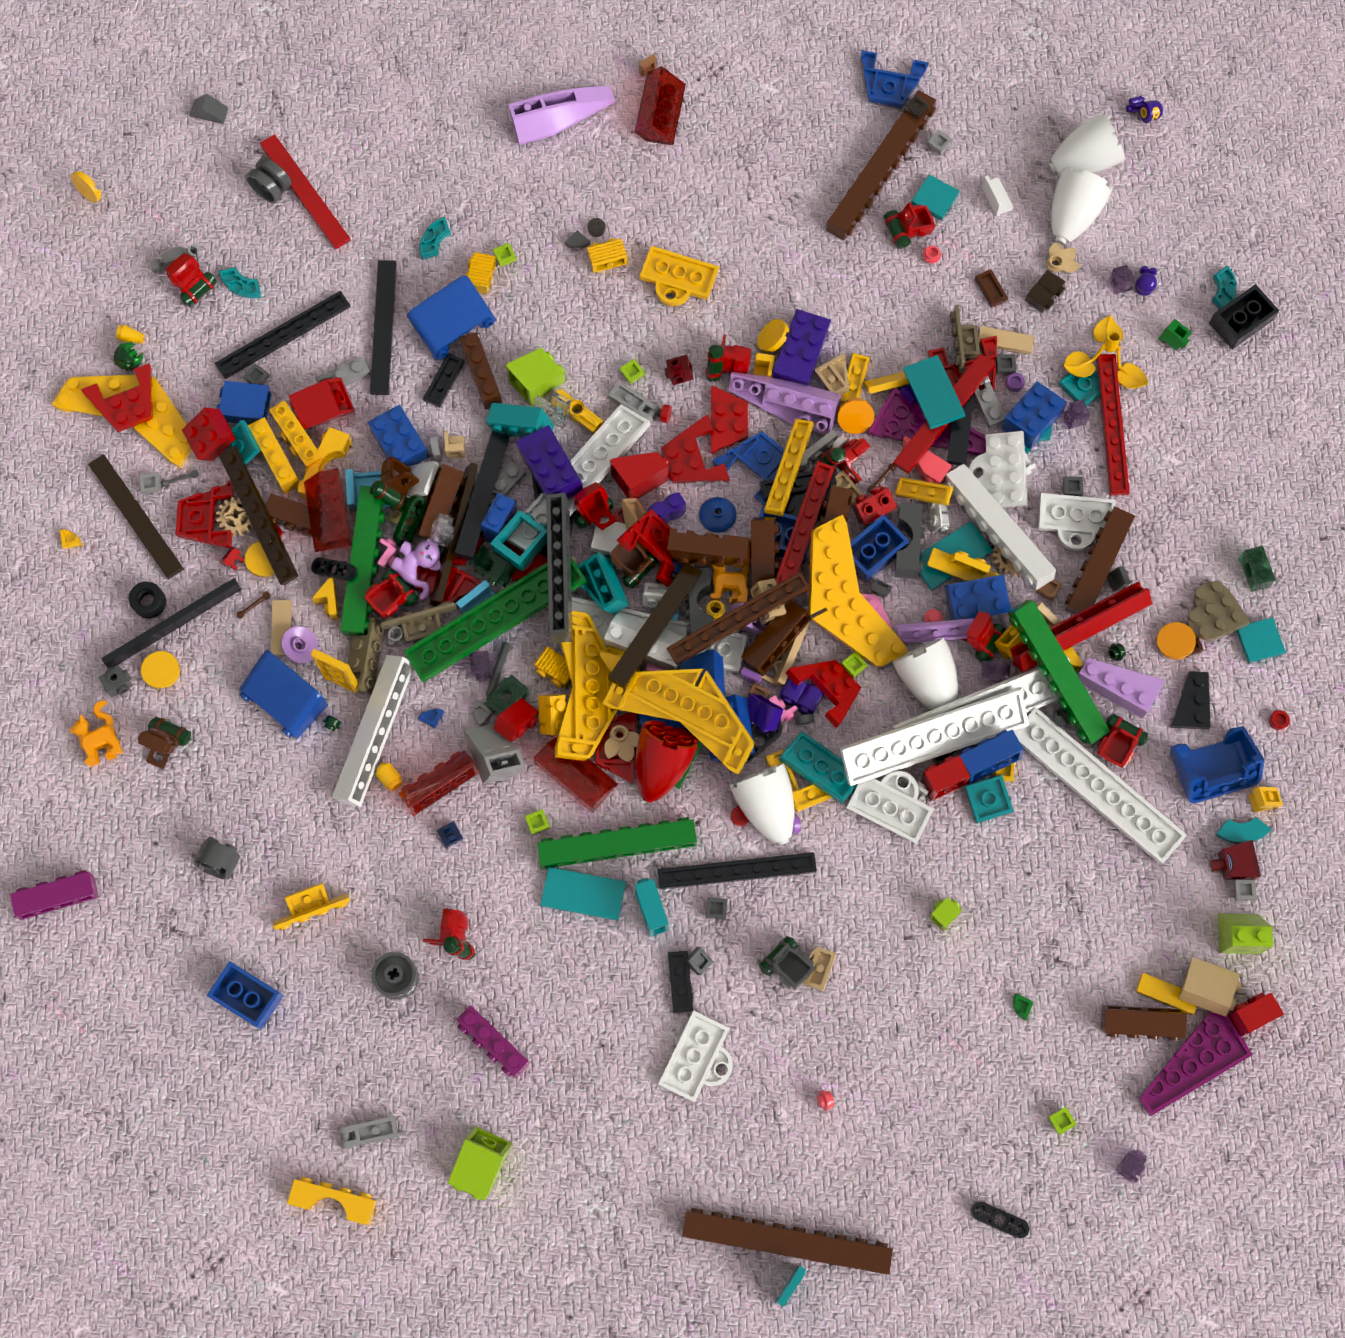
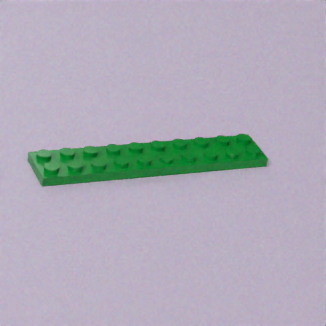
M571 558V590L573 591L587 581ZM548 562L405 649L404 653L421 681L424 683L549 606Z

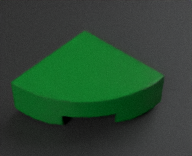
M1015 993L1013 997L1014 1010L1025 1021L1034 1002Z

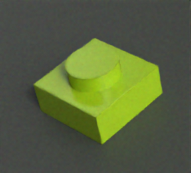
M510 243L493 249L500 267L517 261Z
M635 359L619 368L620 373L630 385L645 376L644 370Z
M856 652L840 664L853 679L868 667V664Z
M543 809L525 816L532 835L550 829Z
M1067 1107L1048 1117L1058 1135L1077 1125Z

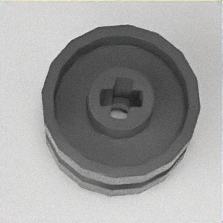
M261 157L255 165L256 169H251L245 175V179L260 197L270 203H276L282 196L281 192H286L292 185V182L279 165L266 157Z
M390 952L381 956L374 964L372 980L374 986L383 996L391 1000H401L409 997L415 991L419 983V973L417 967L408 956L398 952ZM394 974H399V977H395L393 980Z

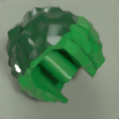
M133 342L121 343L114 352V364L126 371H132L141 364L143 352L136 357L137 351L135 349L131 350L136 344Z

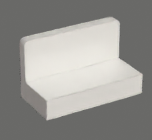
M988 175L984 176L981 187L995 215L1011 211L1013 205L999 177L990 180Z

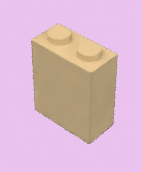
M1192 957L1178 999L1226 1017L1229 1010L1233 1011L1236 1004L1234 994H1238L1241 983L1238 982L1240 974Z

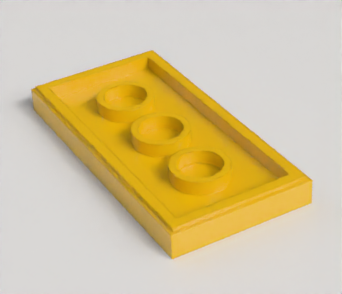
M313 649L311 657L323 678L354 693H358V682L348 664Z

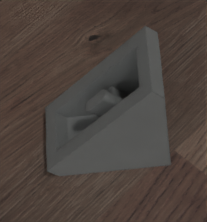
M205 94L194 100L189 116L224 124L228 107L209 94Z

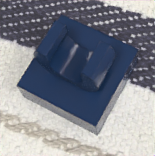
M454 821L437 830L446 849L463 840Z

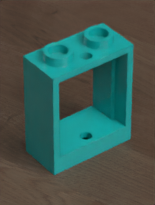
M519 510L490 545L495 553L523 572L547 544V526L543 523L538 524L531 514L527 512L524 514ZM524 522L537 531L539 535L519 556L506 547L504 543L519 525Z
M644 878L637 881L635 893L649 936L652 937L669 931V923L654 879Z

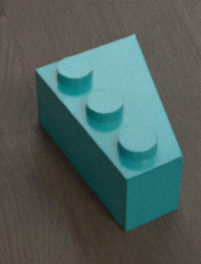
M501 403L491 404L486 420L487 425L492 431L523 438L548 425L553 431L555 426L542 408Z
M597 552L577 565L587 581L581 587L589 593L590 597L603 610L615 615L629 606L608 557Z

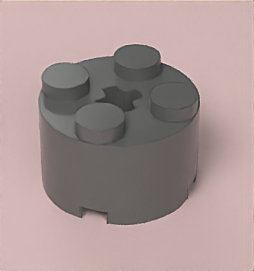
M208 837L207 840L203 841L193 864L197 868L201 865L204 867L203 872L220 879H224L226 876L227 880H229L240 859V855L236 852L237 848L231 844L223 845L217 839Z

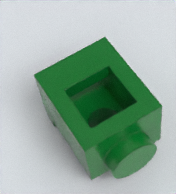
M1174 319L1162 332L1158 340L1161 341L1163 339L1177 351L1179 347L1183 349L1190 340L1187 338L1192 332Z

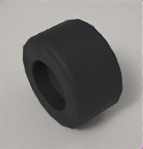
M144 581L138 583L129 593L128 600L130 606L137 615L143 618L151 619L157 617L166 607L165 594L153 582ZM148 594L154 595V601L150 605H141V600L144 596Z

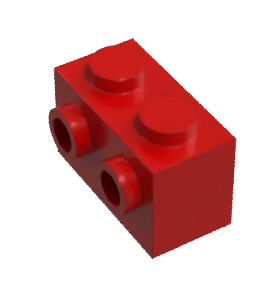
M881 486L871 489V493L866 496L862 494L856 497L855 501L850 504L859 524L863 525L897 508L889 488Z
M521 698L497 716L493 729L512 742L517 737L521 738L529 728L535 727L538 722L539 710Z

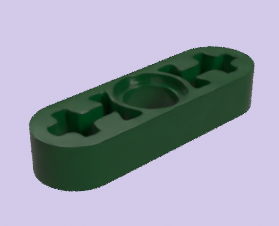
M419 495L409 497L393 534V541L400 548L404 541L411 544L426 509V500ZM419 502V506H414V503ZM413 517V523L410 526H406L407 518Z

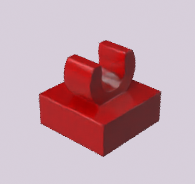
M232 547L219 562L224 567L230 566L233 570H238V567L234 564L235 560H239L241 563L245 560L238 556L241 552L237 548Z

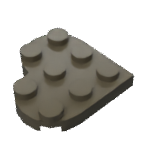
M1221 581L1204 583L1196 590L1193 601L1195 608L1188 616L1187 625L1193 630L1196 638L1199 637L1210 642L1248 626L1251 621L1230 590Z

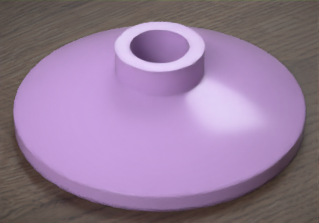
M294 626L288 629L282 636L281 647L288 659L302 664L313 659L311 653L313 649L318 650V641L314 633L308 628ZM295 644H298L300 646V649H297L295 647Z

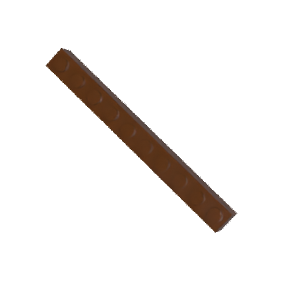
M920 90L916 92L827 221V232L843 241L847 236L853 234L855 224L861 222L865 214L864 211L870 209L875 195L879 196L884 182L887 183L890 180L892 170L898 168L901 157L907 155L910 144H914L919 136V131L925 129L928 123L927 119L929 117L932 118L937 109L935 107L936 99Z
M691 1208V1212L686 1211L682 1237L886 1275L890 1274L893 1249L888 1248L887 1243L876 1242L875 1245L867 1244L868 1240L855 1238L854 1242L848 1241L847 1236L835 1234L834 1238L826 1237V1232L814 1230V1234L805 1233V1228L793 1227V1230L785 1229L784 1224L773 1223V1226L764 1225L765 1221L752 1219V1223L744 1222V1217L732 1215V1219L723 1218L724 1214L718 1212H711V1215L703 1214L702 1209Z

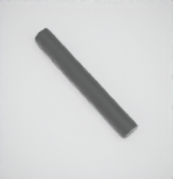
M503 642L485 694L488 697H493L511 645L508 642Z

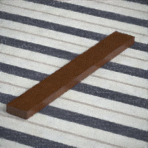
M798 572L666 649L677 666L810 590V586L802 573Z

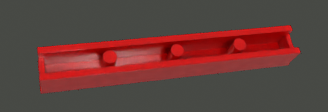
M1136 582L1050 627L1062 650L1065 651L1152 605L1150 591L1148 588H1142L1140 582ZM1021 642L1010 648L1013 659L1012 663L1020 671L1025 672L1038 665L1028 653L1029 648L1026 644Z

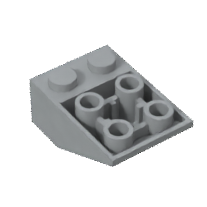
M495 723L463 731L483 784L518 776L525 768L519 749L513 741L510 742L493 729Z

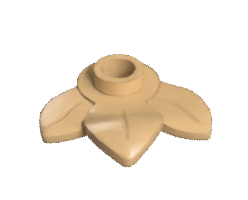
M1057 242L1049 248V258L1046 265L1050 271L1072 273L1080 268V264L1074 261L1076 256L1075 248L1062 249Z
M623 725L613 727L610 731V738L605 742L604 746L606 757L609 759L618 755L622 760L631 762L634 756V747L638 745L639 735L636 732L628 731ZM620 732L623 734V737L617 738L616 734Z

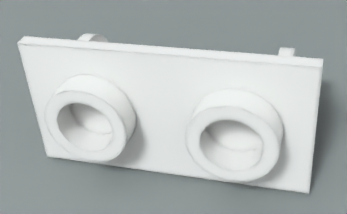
M928 502L929 523L932 533L941 529V532L948 531L950 527L948 515L942 514V512L948 511L947 506Z

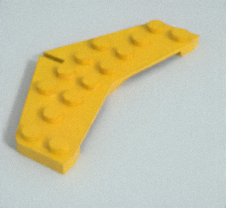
M136 375L71 377L61 388L52 402V406L65 412L75 411L103 416L90 400L86 398L81 389L97 383L103 398L106 399L137 387L140 384ZM151 376L153 419L136 425L133 428L162 453L170 463L181 468L192 450L182 432V429L187 424L156 378Z
M840 515L813 529L810 550L808 615H812L823 608L825 611L811 618V620L874 666H884L908 653L901 639L859 592L849 532L844 516Z
M572 611L573 642L561 643L572 689L556 741L555 757L585 761L593 755L617 709H612L602 704L612 685V682L608 680L611 672L600 656V651L605 649L606 646L591 617L584 612Z
M704 669L636 672L625 689L612 683L602 704L612 709L679 721L730 771L740 775L754 747V741L708 671H705L698 687L696 685Z

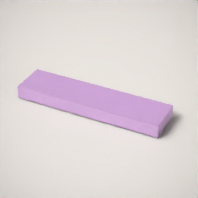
M974 618L897 625V634L903 643L934 641L942 637L945 640L967 638L966 633Z

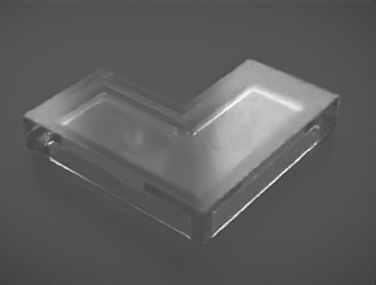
M557 392L552 396L551 403L540 396L534 399L533 407L542 408L550 420L561 429L566 426L571 405L569 399Z

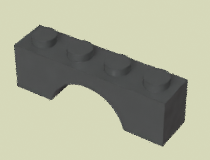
M900 502L898 528L904 530L910 536L911 544L907 548L897 551L894 577L917 579L918 572H922L923 561H920L919 558L920 555H923L924 544H920L921 539H924L925 527H921L922 522H925L926 511H922L923 504Z
M710 567L697 568L702 571V575L685 599V603H689V608H685L686 620H690V624L686 625L687 636L713 622V616L704 613L698 606V602L704 596L711 594Z

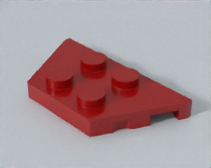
M711 386V424L714 430L711 433V454L717 453L718 450L724 447H731L736 442L748 439V402L715 386Z
M419 565L417 566V579L428 582L431 589L428 597L431 598L438 571L423 568ZM452 566L442 602L451 601V603H456L482 583V581ZM415 587L417 591L423 592L422 588Z
M628 712L612 719L596 748L595 764L630 783H634L635 747L631 762L622 760L618 755L608 759L604 749L605 742L610 738V731L613 727L623 725L628 731L636 732V713ZM619 732L616 734V737L622 738L623 734Z

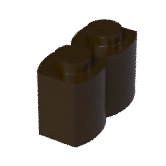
M1047 270L1029 291L1025 301L1041 313L1046 309L1050 310L1055 303L1054 299L1064 293L1066 281L1050 270Z

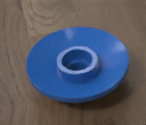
M710 498L702 504L699 511V519L707 530L715 533L725 532L736 521V509L725 498ZM720 510L721 514L717 515L715 511Z

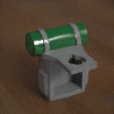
M788 936L781 940L774 950L764 957L763 961L759 964L763 974L771 976L775 973L779 976L781 983L793 990H796L808 979L815 970V967L813 966L814 962L806 954H800L796 950L798 948L797 942Z

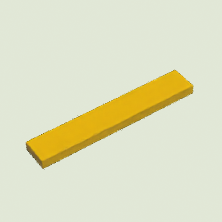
M795 418L764 508L765 513L778 516L784 515L814 426L813 421Z

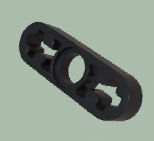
M318 557L311 564L312 572L323 577L349 582L357 574L356 567L347 562ZM336 565V570H335V572L332 574V573H331V570H332L333 566Z
M780 722L777 726L778 733L772 732L769 734L770 740L766 735L768 732L763 733L761 730L752 735L753 741L756 737H762L765 740V744L760 747L754 744L756 752L748 757L746 763L751 762L781 736L783 726Z
M976 1202L971 1207V1216L985 1225L1018 1239L1026 1237L1029 1233L1028 1223L1021 1218L985 1202ZM983 1206V1211L987 1213H990L991 1210H993L994 1212L990 1216V1222L987 1221L989 1217L986 1215H981L980 1217H978V1212L975 1211V1209ZM997 1214H1002L1005 1217L1006 1221L1003 1226L995 1224L994 1217ZM1010 1218L1013 1219L1011 1224L1019 1225L1021 1223L1024 1232L1016 1234L1017 1230L1009 1227V1231L1006 1230L1009 1226Z

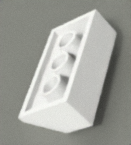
M619 611L611 621L604 637L605 646L626 651L646 621ZM665 629L644 661L665 670H677L679 665L676 666L666 648L685 638V636Z

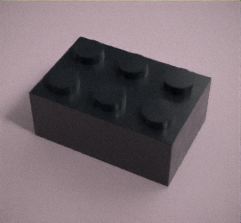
M1255 284L1215 312L1209 324L1233 350L1271 323L1280 310Z

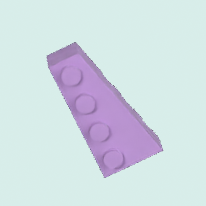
M1087 658L1078 673V677L1084 686L1141 718L1149 711L1165 680L1091 658Z

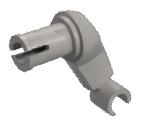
M191 245L188 248L174 247L160 255L162 257L161 260H152L151 268L154 273L162 271L161 265L165 264L168 267L183 253L192 255L197 261L199 248L196 245Z

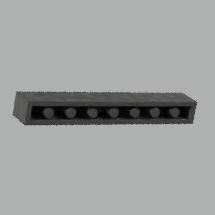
M565 493L546 495L549 635L553 643L573 642L569 501Z

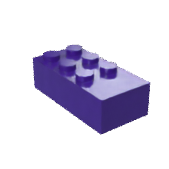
M796 309L789 333L786 336L787 339L783 344L775 365L773 378L807 386L810 385L814 369L830 329L831 319Z
M549 425L516 441L519 453L545 499L548 494L565 493L567 499H570L583 489L578 474Z

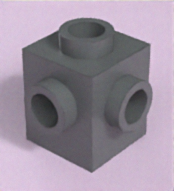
M119 665L110 667L103 675L98 677L111 698L126 693L132 687L129 681L132 679L126 669L122 670Z

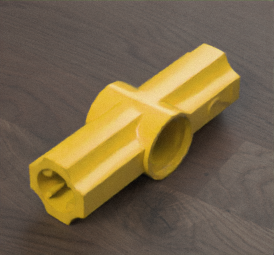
M562 389L554 393L551 402L569 415L573 422L579 423L592 434H595L603 425L604 421L587 409L582 401L574 399ZM577 409L581 410L580 413H574L573 411Z

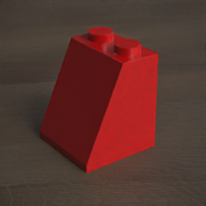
M341 377L325 379L288 395L290 406L295 411L297 419L304 430L355 412Z
M658 452L610 460L611 476L627 499H639L668 481L669 463Z

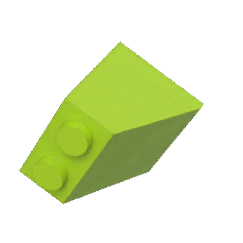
M542 348L506 364L508 381L531 407L565 381L564 368L560 364L557 365L553 361V356Z
M1218 913L1220 953L1261 954L1273 947L1272 926L1259 914Z
M475 1126L463 1143L448 1184L458 1191H465L471 1194L475 1199L486 1200L492 1191L513 1143Z

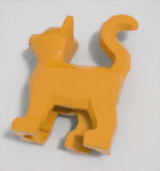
M709 564L714 572L712 579L714 593L710 595L709 600L720 601L723 591L732 592V597L729 598V605L738 602L746 603L750 566H744L742 572L726 571L728 565L717 567Z
M105 700L96 702L93 707V714L97 718L105 720V725L90 731L88 719H84L82 715H79L80 719L70 727L71 734L79 737L80 746L87 755L84 762L90 767L99 764V749L106 748L107 753L105 756L107 760L115 759L117 754L123 753L121 742L116 736L113 718L110 714L101 711V707L107 704Z

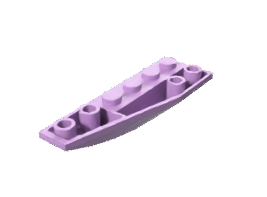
M595 86L535 96L510 103L508 108L519 145L554 136L615 103V99L610 86Z
M736 372L731 373L729 391L791 425L794 424L795 418L813 421L812 431L824 435L833 429L842 394L809 385Z

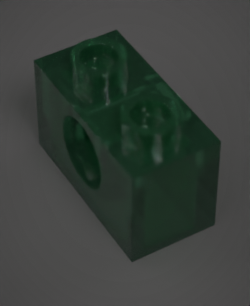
M483 545L474 556L473 561L470 562V565L475 568L474 572L481 577L485 575L489 577L487 581L494 586L500 584L505 587L517 570L512 564Z
M1259 546L1247 549L1241 554L1239 560L1251 592L1269 588L1276 579L1264 547Z
M511 674L500 682L499 688L495 692L492 691L487 696L486 706L498 716L519 699L525 700L530 694L529 689ZM504 694L511 695L509 700L501 699Z

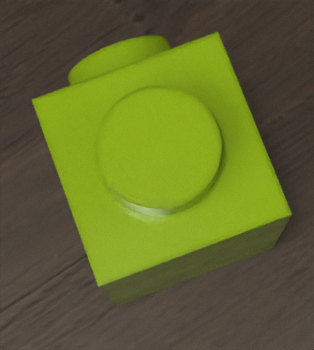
M947 897L944 901L940 899L933 906L935 910L929 918L944 931L962 910L959 909L960 905L958 902Z

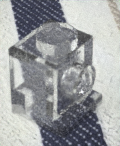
M439 513L432 523L429 541L447 547L454 538V535H452L454 531V526H452L454 518Z

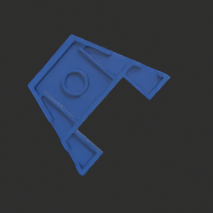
M862 50L861 61L868 102L903 108L926 72L929 62L913 60L910 75L875 69L877 53Z
M761 431L742 442L736 448L730 449L722 456L714 458L712 462L716 466L725 464L728 471L737 460H740L762 480L767 481L775 479L785 449ZM760 488L754 495V498L765 506L767 501H764Z

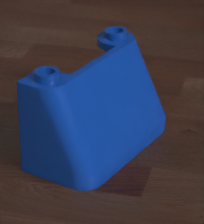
M467 275L459 277L411 309L407 314V318L436 361L448 355L449 344L476 326L489 328L497 321Z
M266 650L260 656L239 688L241 692L239 694L240 697L246 702L251 700L280 723L283 727L281 731L289 738L293 736L295 739H298L328 707L324 697L269 650Z
M1244 726L1228 730L1223 742L1190 751L1187 744H1176L1170 749V755L1185 795L1191 803L1202 802L1253 787L1262 779L1265 759Z

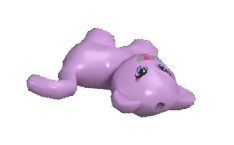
M435 536L419 543L414 551L411 544L404 541L400 548V552L404 555L403 559L396 557L391 566L405 582L423 589V592L419 595V599L422 601L429 596L431 589L428 582L417 579V566L420 565L433 571H438L441 567L439 561V542Z

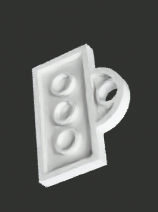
M1016 431L985 435L986 453L977 456L970 464L969 470L974 475L976 469H983V475L977 479L1002 508L1028 506L1024 432Z
M1041 493L1039 498L1038 530L1057 532L1058 541L1068 550H1085L1093 542L1099 528H1104L1106 522L1103 519L1108 510L1112 511L1116 500ZM1076 537L1081 543L1074 545L1071 542V538Z
M905 771L891 772L882 781L873 778L859 783L847 806V809L916 844L935 808L918 800V782L911 774ZM901 776L908 778L909 784L907 787H901L898 784V779Z
M693 1010L658 1085L695 1103L703 1085L714 1087L726 1082L732 1073L733 1062L730 1054L722 1047V1044L730 1028ZM720 1064L727 1067L728 1071L724 1076L716 1073V1067Z

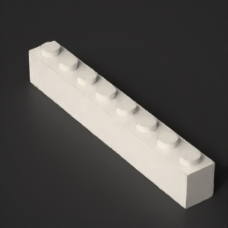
M965 464L946 474L944 485L953 487L952 494L956 497L958 504L964 506L969 517L976 520L981 531L988 534L991 542L1000 548L1002 555L1012 562L1014 569L1024 576V580L1029 586L1037 590L1054 580L1056 569Z
M386 655L332 798L345 805L361 807L414 669L406 658Z

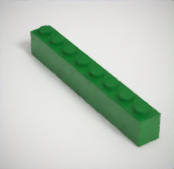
M360 486L350 556V564L356 567L357 574L352 581H347L340 630L345 636L366 635L370 620H368L369 613L373 612L364 596L366 595L365 592L374 585V577L378 575L376 559L380 558L378 544L379 540L383 537V530H380L381 523L385 521L383 506L387 504L379 499H375L369 493L371 486Z
M1025 600L1008 611L1011 625L1017 628L1020 633V640L1029 648L1028 653L1030 657L1037 662L1040 674L1046 677L1049 682V689L1058 697L1057 702L1068 714L1067 719L1069 723L1075 726L1078 731V738L1084 743L1093 744L1109 733L1110 730L1035 602L1033 600Z
M688 817L677 819V822L671 823L669 820L658 822L657 825L651 826L650 823L638 825L639 827L637 828L624 826L620 827L617 831L604 829L600 830V833L597 834L584 832L577 837L564 835L561 836V839L557 840L544 838L541 839V842H537L541 869H548V867L555 868L697 846L694 819L689 820Z

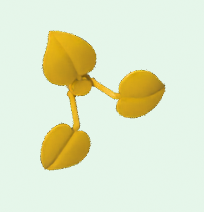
M1112 315L1102 319L1093 330L1094 339L1097 342L1103 343L1095 356L1090 359L1086 353L1076 351L1067 356L1063 365L1065 370L1074 376L1088 377L1095 372L1096 367L1093 362L1104 349L1109 353L1116 351L1117 368L1120 370L1118 371V382L1120 385L1133 389L1146 386L1149 383L1146 375L1138 366L1132 363H1125L1123 367L1121 366V347L1118 345L1124 335Z

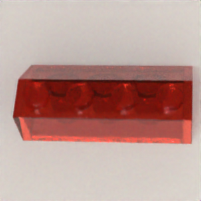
M662 66L647 72L634 133L647 142L673 145L686 84Z
M339 469L319 471L304 481L314 551L321 552L352 546L342 477Z
M557 736L533 758L534 763L593 813L618 786V783L590 759L581 761L556 758L555 745Z
M465 750L462 752L458 751L447 762L437 764L429 774L424 773L417 778L418 781L412 785H405L398 794L414 817L479 773L474 761Z

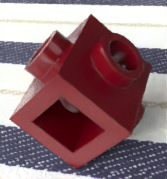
M688 355L666 360L667 368H664L667 379L670 378L673 385L694 380L693 367Z

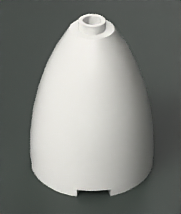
M1100 113L1087 120L1061 143L1050 159L1051 164H1049V168L1053 174L1056 173L1060 176L1062 170L1067 167H1072L1073 171L1083 172V170L1096 173L1125 161L1122 146L1120 143L1118 144V139L1114 133L1115 130L1105 114Z
M1072 167L1062 170L1054 192L1051 211L1052 233L1057 243L1062 245L1070 243L1079 237L1098 217L1113 188L1106 186V180L1086 170H1083V172L1073 171Z
M944 637L929 642L893 661L894 667L905 686L930 711L958 700L957 672L950 648Z
M784 763L760 770L742 780L739 779L729 784L742 812L765 838L772 843H778V845L789 842L788 838L792 836L794 799Z

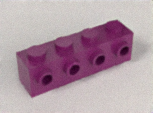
M86 870L78 871L71 877H57L55 881L50 883H37L36 887L19 888L15 893L10 894L14 916L19 920L99 898L94 875Z
M471 1005L456 1019L459 1023L457 1027L465 1035L470 1033L474 1037L472 1042L479 1049L484 1047L488 1051L486 1055L494 1063L496 1061L500 1062L503 1065L501 1070L508 1077L513 1075L517 1078L530 1064Z

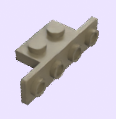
M954 305V310L950 312V322H953L952 337H955L953 350L957 352V355H955V366H958L959 372H963L965 359L977 358L980 355L977 325H961L959 305Z
M446 601L440 603L438 607L433 608L429 606L422 608L417 613H404L403 617L386 618L385 622H381L380 625L384 630L394 626H402L405 640L407 643L421 640L443 627L440 615L458 609L454 602Z
M375 617L370 618L367 635L352 636L348 665L353 674H360L358 690L367 695L372 694L375 686L384 629L380 625L382 621Z

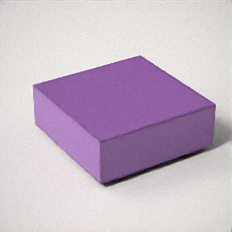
M743 667L741 671L742 679L760 686L762 682L761 674Z

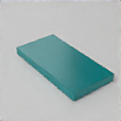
M938 355L903 368L930 430L965 417V412Z
M972 521L923 551V555H920L919 558L920 561H923L922 572H918V574L930 591H933L954 577L927 566L933 548L949 554L962 551L969 554L968 557L973 559H983L991 554L993 549Z
M802 731L779 757V761L841 804L845 802L858 785L850 786L848 784L843 760Z
M548 867L540 906L619 921L626 881Z

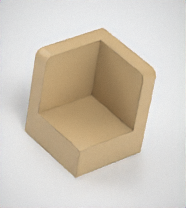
M444 431L446 458H465L464 436L449 437L448 431Z

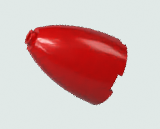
M647 721L643 724L636 750L635 769L637 786L644 801L649 803L658 801L680 781L698 748V739L692 733L681 727L676 729L672 726H665L663 721Z

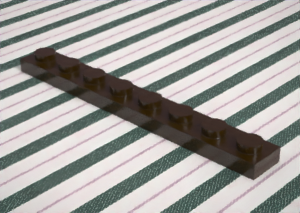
M232 446L221 453L219 457L280 585H286L299 575L238 448Z

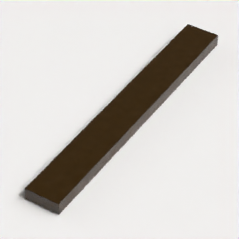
M103 454L90 462L88 465L167 579L184 570L106 456Z
M473 462L465 467L464 483L459 490L458 500L440 561L441 567L437 572L429 603L433 606L443 601L454 559V552L461 533L478 464Z
M688 563L684 564L608 676L609 681L623 689L627 687L702 575L701 570Z

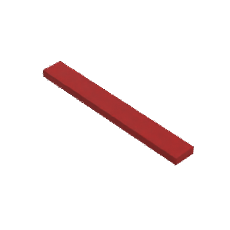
M274 134L260 142L262 149L270 160L287 173L292 182L291 189L335 250L351 241L348 234Z
M982 354L977 357L953 387L962 407L996 366L995 361ZM925 422L893 461V465L909 474L949 423L930 430L927 422Z
M1100 354L1096 361L1110 496L1129 495L1116 354Z
M819 461L816 462L775 580L777 584L797 574L800 570L835 466Z

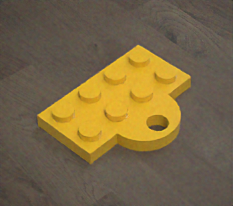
M651 246L639 280L656 284L658 299L668 306L682 305L690 296L708 301L719 272V266ZM668 293H673L676 297L674 299H668L666 298V295Z

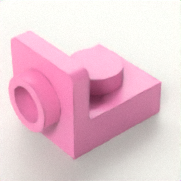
M776 695L769 699L784 709L779 721L780 723L783 721L789 722L796 717V706L786 711V705L782 699L778 700Z

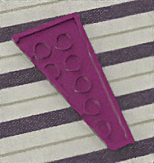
M894 388L867 435L903 441L905 436L912 439L926 422V419L918 402L911 405L900 393V390ZM951 422L931 447L948 450ZM970 427L967 453L978 456L984 454L986 451L985 435Z
M1209 1011L1138 1099L1147 1114L1152 1116L1253 1054L1228 1015L1225 1017Z

